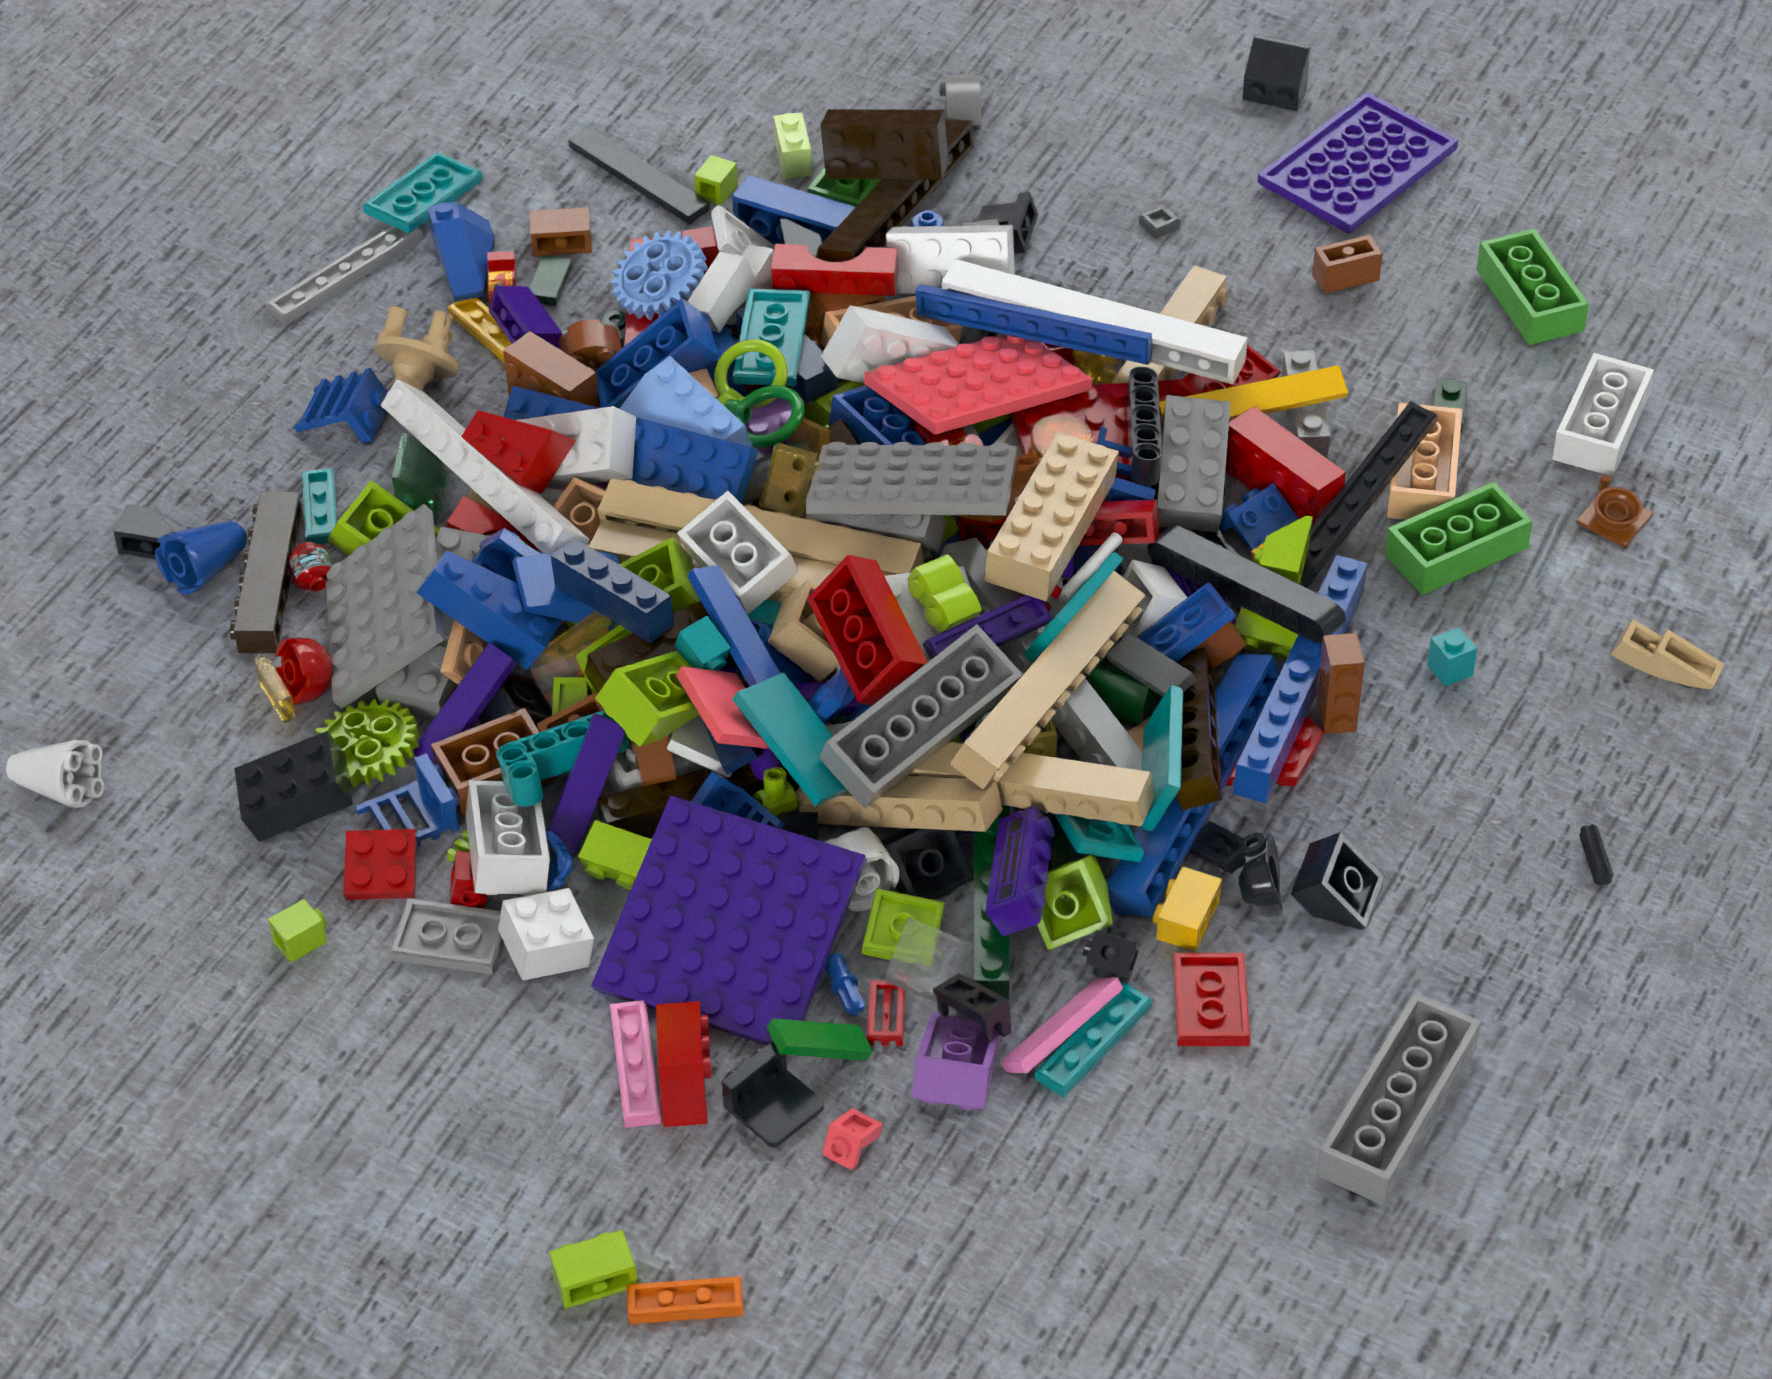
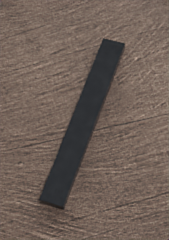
M1412 401L1407 404L1312 525L1308 554L1299 585L1308 588L1438 421L1437 414Z

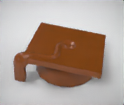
M1604 474L1598 485L1599 493L1580 515L1576 523L1626 548L1653 516V512L1642 507L1638 496L1630 490L1622 487L1609 488L1612 478Z

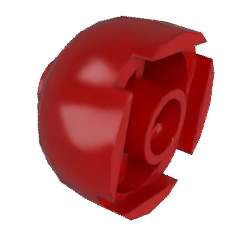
M296 637L282 640L276 650V657H281V667H275V674L283 698L286 701L292 698V705L305 704L317 700L328 691L331 685L333 675L332 657H330L328 651L320 642L313 639Z

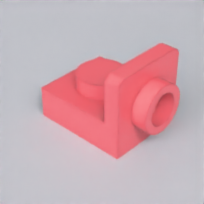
M854 1108L850 1109L830 1123L823 1155L850 1170L854 1169L858 1165L861 1150L880 1137L883 1123Z

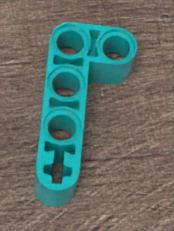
M605 710L596 713L598 715L614 720L609 715H607ZM593 714L507 743L497 750L496 754L503 783L516 805L528 807L539 803L544 796L541 780L571 770ZM626 732L617 754L625 751L630 746V740Z

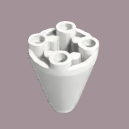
M72 740L21 751L11 755L7 761L6 773L10 780L68 807H84L93 798H99L104 791V782L101 779L102 749L99 745L91 744L86 740Z

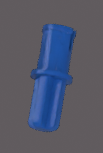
M830 954L824 969L827 971L832 982L830 985L831 991L834 995L838 996L846 1013H849L850 1016H857L859 1012L865 1009V1003L857 988L858 979L854 974H851L843 954Z

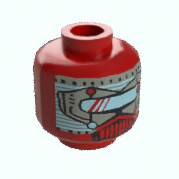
M306 542L295 547L288 559L290 572L298 588L312 592L321 591L326 588V574L333 564L325 547L313 542Z

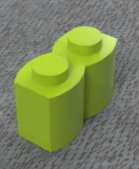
M948 554L915 567L907 578L910 594L925 607V616L928 623L939 633L977 617L982 611L978 598L969 585L964 582L959 567Z

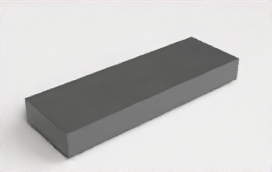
M1131 633L1106 654L1110 663L1162 697H1164L1171 685L1182 688L1184 692L1196 681L1192 672Z

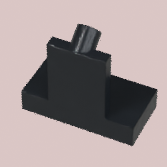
M1030 192L1018 193L1016 202L982 206L977 221L998 219L999 225H1013L1014 253L1026 252L1038 212Z

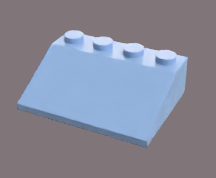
M671 356L647 372L620 407L621 410L637 418L753 447L745 425Z

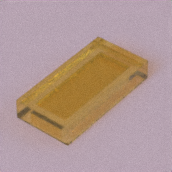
M265 654L254 658L258 681L283 723L294 720L295 712L292 697L269 658Z

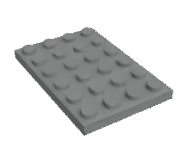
M832 442L822 447L806 499V514L1006 515L1018 458L1017 446H1009L1005 443H994L990 446H976L973 443L944 446L937 442L926 445H911L906 442H898L893 445H878L875 442H865L861 445H846L843 442Z
M425 504L415 511L408 512L402 520L390 528L382 530L376 538L364 546L356 548L351 555L341 562L333 564L326 574L330 657H332L333 666L332 693L333 702L341 709L445 640L442 611L417 594L423 581L437 563L433 511Z

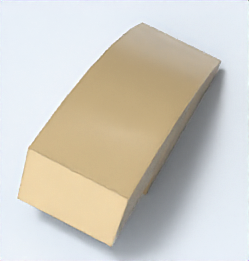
M1634 619L1631 620L1621 633L1610 654L1620 661L1650 675L1670 682L1710 690L1714 687L1725 665L1667 629L1660 636Z

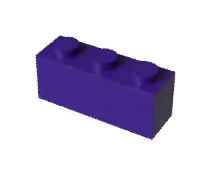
M495 286L489 313L511 344L531 331L556 348H560L559 339L561 335L563 337V333L529 286Z

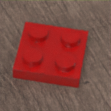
M416 829L346 831L345 900L415 898Z

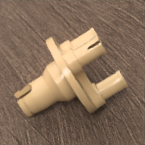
M396 306L389 307L384 329L379 332L374 351L381 359L392 365L395 376L393 384L398 379L423 391L424 386L431 382L433 378L449 379L457 376L460 364L453 356L447 353L451 338L453 337V333L449 330L453 320L451 314L445 317L447 312L435 310L428 335H425L423 339L413 340L401 337L408 311Z

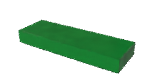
M772 1019L767 1026L781 1055L867 1061L873 1053L860 1025Z

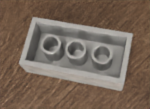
M1166 396L1161 433L1162 459L1156 493L1159 527H1169L1175 524L1188 530L1218 533L1223 507L1230 415L1229 401Z

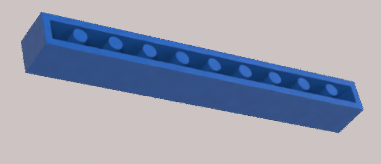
M1336 555L1318 594L1337 603L1343 609L1346 616L1345 624L1332 635L1345 634L1364 592L1368 563ZM1300 635L1297 636L1237 762L1234 795L1267 803L1316 697L1322 643L1318 644Z
M1237 654L1217 689L1222 789L1236 766L1280 674L1273 655ZM1174 798L1154 830L1147 831L1139 826L1134 836L1144 850L1141 862L1120 859L1113 874L1107 881L1109 900L1115 914L1152 917L1157 905L1166 892L1170 879L1174 878L1215 802L1182 811L1177 798Z

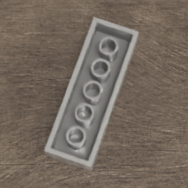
M440 527L435 539L437 562L446 550L472 561L473 557L480 550V543L490 536ZM442 611L445 640L377 685L375 691L380 705L388 699L391 706L400 703L402 709L408 708L411 716L413 715L414 718L429 721L435 719L458 687L455 682L440 672L453 618Z
M976 624L829 739L818 758L862 807L866 809L999 703L1023 674Z
M1414 993L1321 1146L1316 1176L1385 1206L1475 1052L1481 1021Z

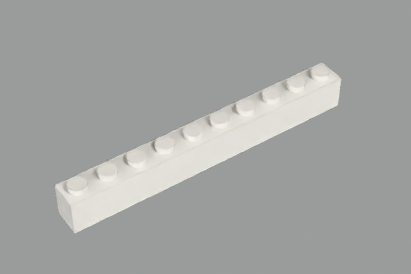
M956 259L942 280V289L1152 333V360L1150 362L1229 384L1234 383L1246 361L1247 337Z
M398 379L395 381L381 406L544 554L554 553L574 538L587 545L590 539L542 496L515 483L465 441L461 436L466 429L425 392Z

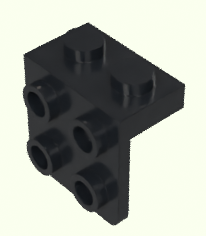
M774 1041L766 1047L757 1049L748 1061L739 1068L730 1070L721 1081L723 1107L768 1146L773 1148L781 1145L824 1110L823 1099L787 1070L786 1055L779 1053Z

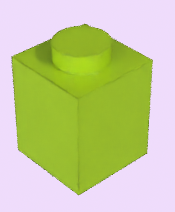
M710 155L694 175L696 194L708 202L722 206L738 186L737 163Z
M305 899L268 919L272 941L290 963L327 943L324 930L327 927V921L323 913L318 908L313 910Z

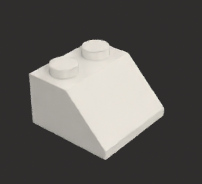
M1132 560L1123 578L1143 592L1145 597L1138 605L1143 610L1132 625L1125 622L1129 627L1121 636V639L1125 638L1129 633L1137 637L1187 599L1186 595L1164 567Z

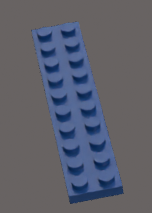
M513 386L503 417L520 420L597 409L598 407ZM636 417L632 479L625 480H632L637 484L650 487L661 486L669 491L679 493L689 492L698 497L712 500L718 499L725 492L729 491L742 504L759 450L750 446Z

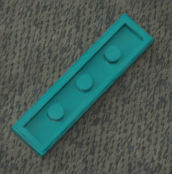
M1123 981L1121 983L1123 986L1122 991L1071 1034L1035 1071V1080L1064 1098L1152 1007V999Z

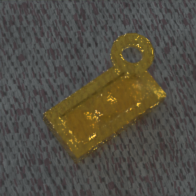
M594 611L548 643V649L540 655L538 660L542 665H546L561 656L565 661L573 658L582 650L580 646L590 639L596 641L608 633V626L612 624L611 619L598 611Z

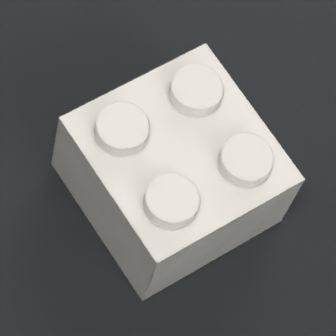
M570 888L503 900L498 931L522 981L589 967L594 937Z

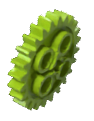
M373 699L368 706H365L362 700L359 702L358 708L355 709L351 705H347V712L342 714L335 711L336 719H325L326 728L316 729L317 735L328 731L345 753L349 781H351L353 788H356L360 781H365V784L370 786L374 778L383 782L384 774L386 773L393 776L396 775L394 768L396 766L406 767L404 758H414L415 755L412 749L419 748L417 739L420 738L414 716H411L408 708L402 709L400 703L391 706L388 699L381 705L378 704L377 699Z

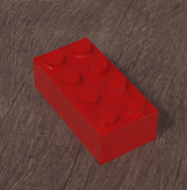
M1255 406L1229 422L1225 471L1231 477L1236 478L1247 486L1251 491L1257 487L1261 492L1274 483L1297 518L1301 519L1304 516L1313 517V525L1344 486L1346 472Z
M847 555L808 596L807 599L858 703L873 706L928 663L877 560Z

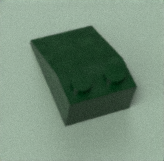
M1118 641L1117 643H1115V644L1112 646V648L1115 647L1120 641ZM1106 655L1103 659L1099 656L1100 661L1089 675L1084 674L1086 680L1113 715L1118 717L1120 722L1128 725H1140L1152 714L1161 695L1110 663Z

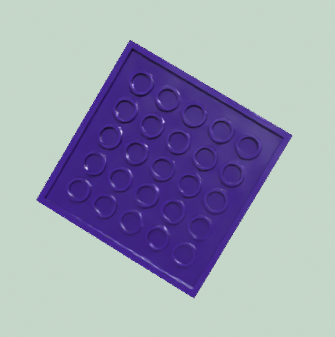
M670 796L591 986L595 991L629 1002L644 1000L646 1007L656 1010V1004L699 1001L700 1015H708V1026L710 1028L767 1046L773 1041L767 1029L772 1019L804 1021L867 858L864 854Z

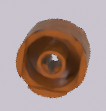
M586 319L573 323L567 328L568 332L563 337L561 335L559 339L561 351L593 371H596L622 349L620 334L617 328L610 324V327L603 325L601 320Z

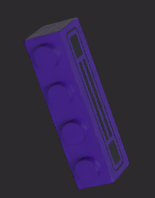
M1037 806L999 820L985 912L1002 936L1041 923L1042 908L1045 905L1044 894L1045 886L1048 882L1047 872L1049 860L1051 859L1054 827L1048 817L1044 818Z

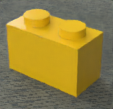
M1182 866L1177 878H1171L1168 883L1165 903H1159L1153 916V923L1157 924L1156 939L1196 952L1220 903L1222 879Z

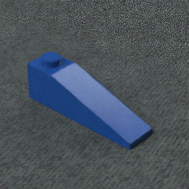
M442 202L436 206L427 207L431 237L454 302L484 296L488 279L487 252H491L495 244V237L489 220L458 202Z

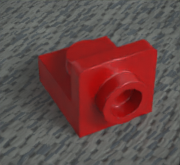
M456 851L450 874V904L484 908L488 895L475 893L472 867H470V852Z

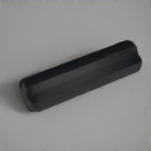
M1594 824L1590 826L1584 825L1580 828L1579 837L1594 883L1599 886L1603 884L1608 885L1612 882L1614 874L1599 828Z

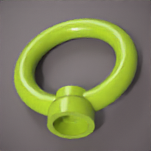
M759 339L744 340L728 348L718 360L714 372L715 387L720 395L717 400L725 405L729 399L742 401L745 398L734 389L729 388L727 372L731 363L737 357L748 352H760L767 355L775 366V377L771 386H785L788 377V367L782 352L773 344ZM776 398L764 400L755 405L751 410L764 407Z

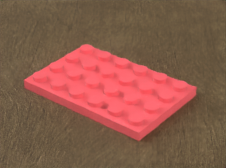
M1004 334L996 337H985L982 341L971 344H959L956 348L945 351H934L927 356L908 358L898 364L879 366L876 370L865 372L864 384L936 435L1092 390L1093 378L1064 360L1060 355L1046 348L1042 343Z

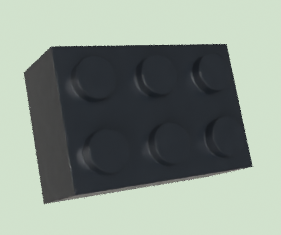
M328 731L234 768L241 820L259 842L353 805L345 753Z

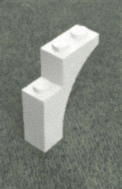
M748 245L742 255L719 252L687 301L707 316L711 331L720 333L730 316L747 300L749 289H773L771 274L773 249L766 246Z

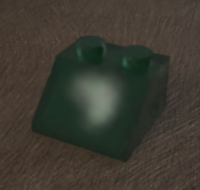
M401 433L392 474L395 497L414 511L425 504L433 511L434 524H437L439 512H444L446 498L444 489H449L450 472L444 469V463L419 440L408 433Z

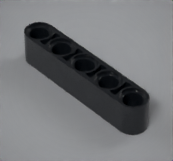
M1136 367L1129 373L1126 397L1130 478L1136 484L1152 486L1159 480L1162 459L1158 376L1151 368Z

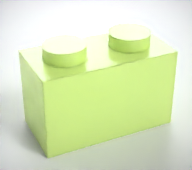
M787 113L774 116L775 146L783 179L812 176L811 147L803 114Z

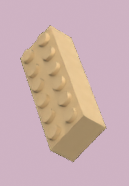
M1057 432L987 551L984 581L1048 601L1115 481L1119 451Z

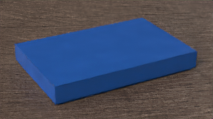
M1209 582L1143 631L1137 638L1177 662L1235 618L1236 615Z

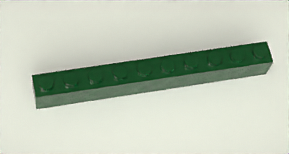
M987 711L975 721V730L991 711ZM1002 805V812L986 832L975 831L973 981L1009 1000L1010 934L1002 936L985 912L999 820L1010 816V806Z

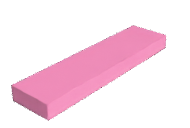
M1096 978L1000 1061L1005 1072L1028 1073L1122 991L1123 986L1118 978Z
M642 1000L610 1004L625 1128L660 1124L661 1115L646 1003Z

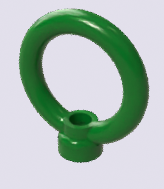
M766 386L753 391L742 401L729 399L724 406L744 424L749 422L752 413L751 409L758 403L771 398H782L788 401L792 407L791 415L781 428L766 435H754L747 431L754 448L771 447L788 439L802 422L804 404L796 391L785 386Z

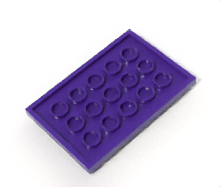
M1366 91L1258 174L1257 183L1351 234L1456 151L1458 140Z

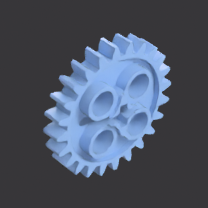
M667 230L664 237L655 232L653 240H649L647 236H644V244L639 245L634 242V251H624L627 257L626 260H617L620 269L612 271L616 277L611 280V284L614 287L612 292L622 309L625 308L629 315L635 313L637 318L640 319L645 314L648 320H651L654 314L657 313L660 317L680 299H689L693 290L699 285V281L704 277L703 271L708 269L704 262L706 260L705 255L696 241L693 242L689 235L683 237L679 231L674 237L670 230Z

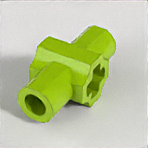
M779 767L765 770L763 774L764 789L753 793L757 801L766 806L776 816L782 812H791L798 809V799L792 785L788 781L786 782L785 770Z

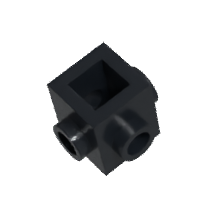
M1107 926L1106 932L1096 930L1094 936H1088L1083 950V956L1087 957L1085 964L1094 967L1092 974L1104 978L1114 977V974L1131 978L1141 944L1127 940L1128 932ZM1112 947L1114 955L1108 959L1106 952L1108 948Z

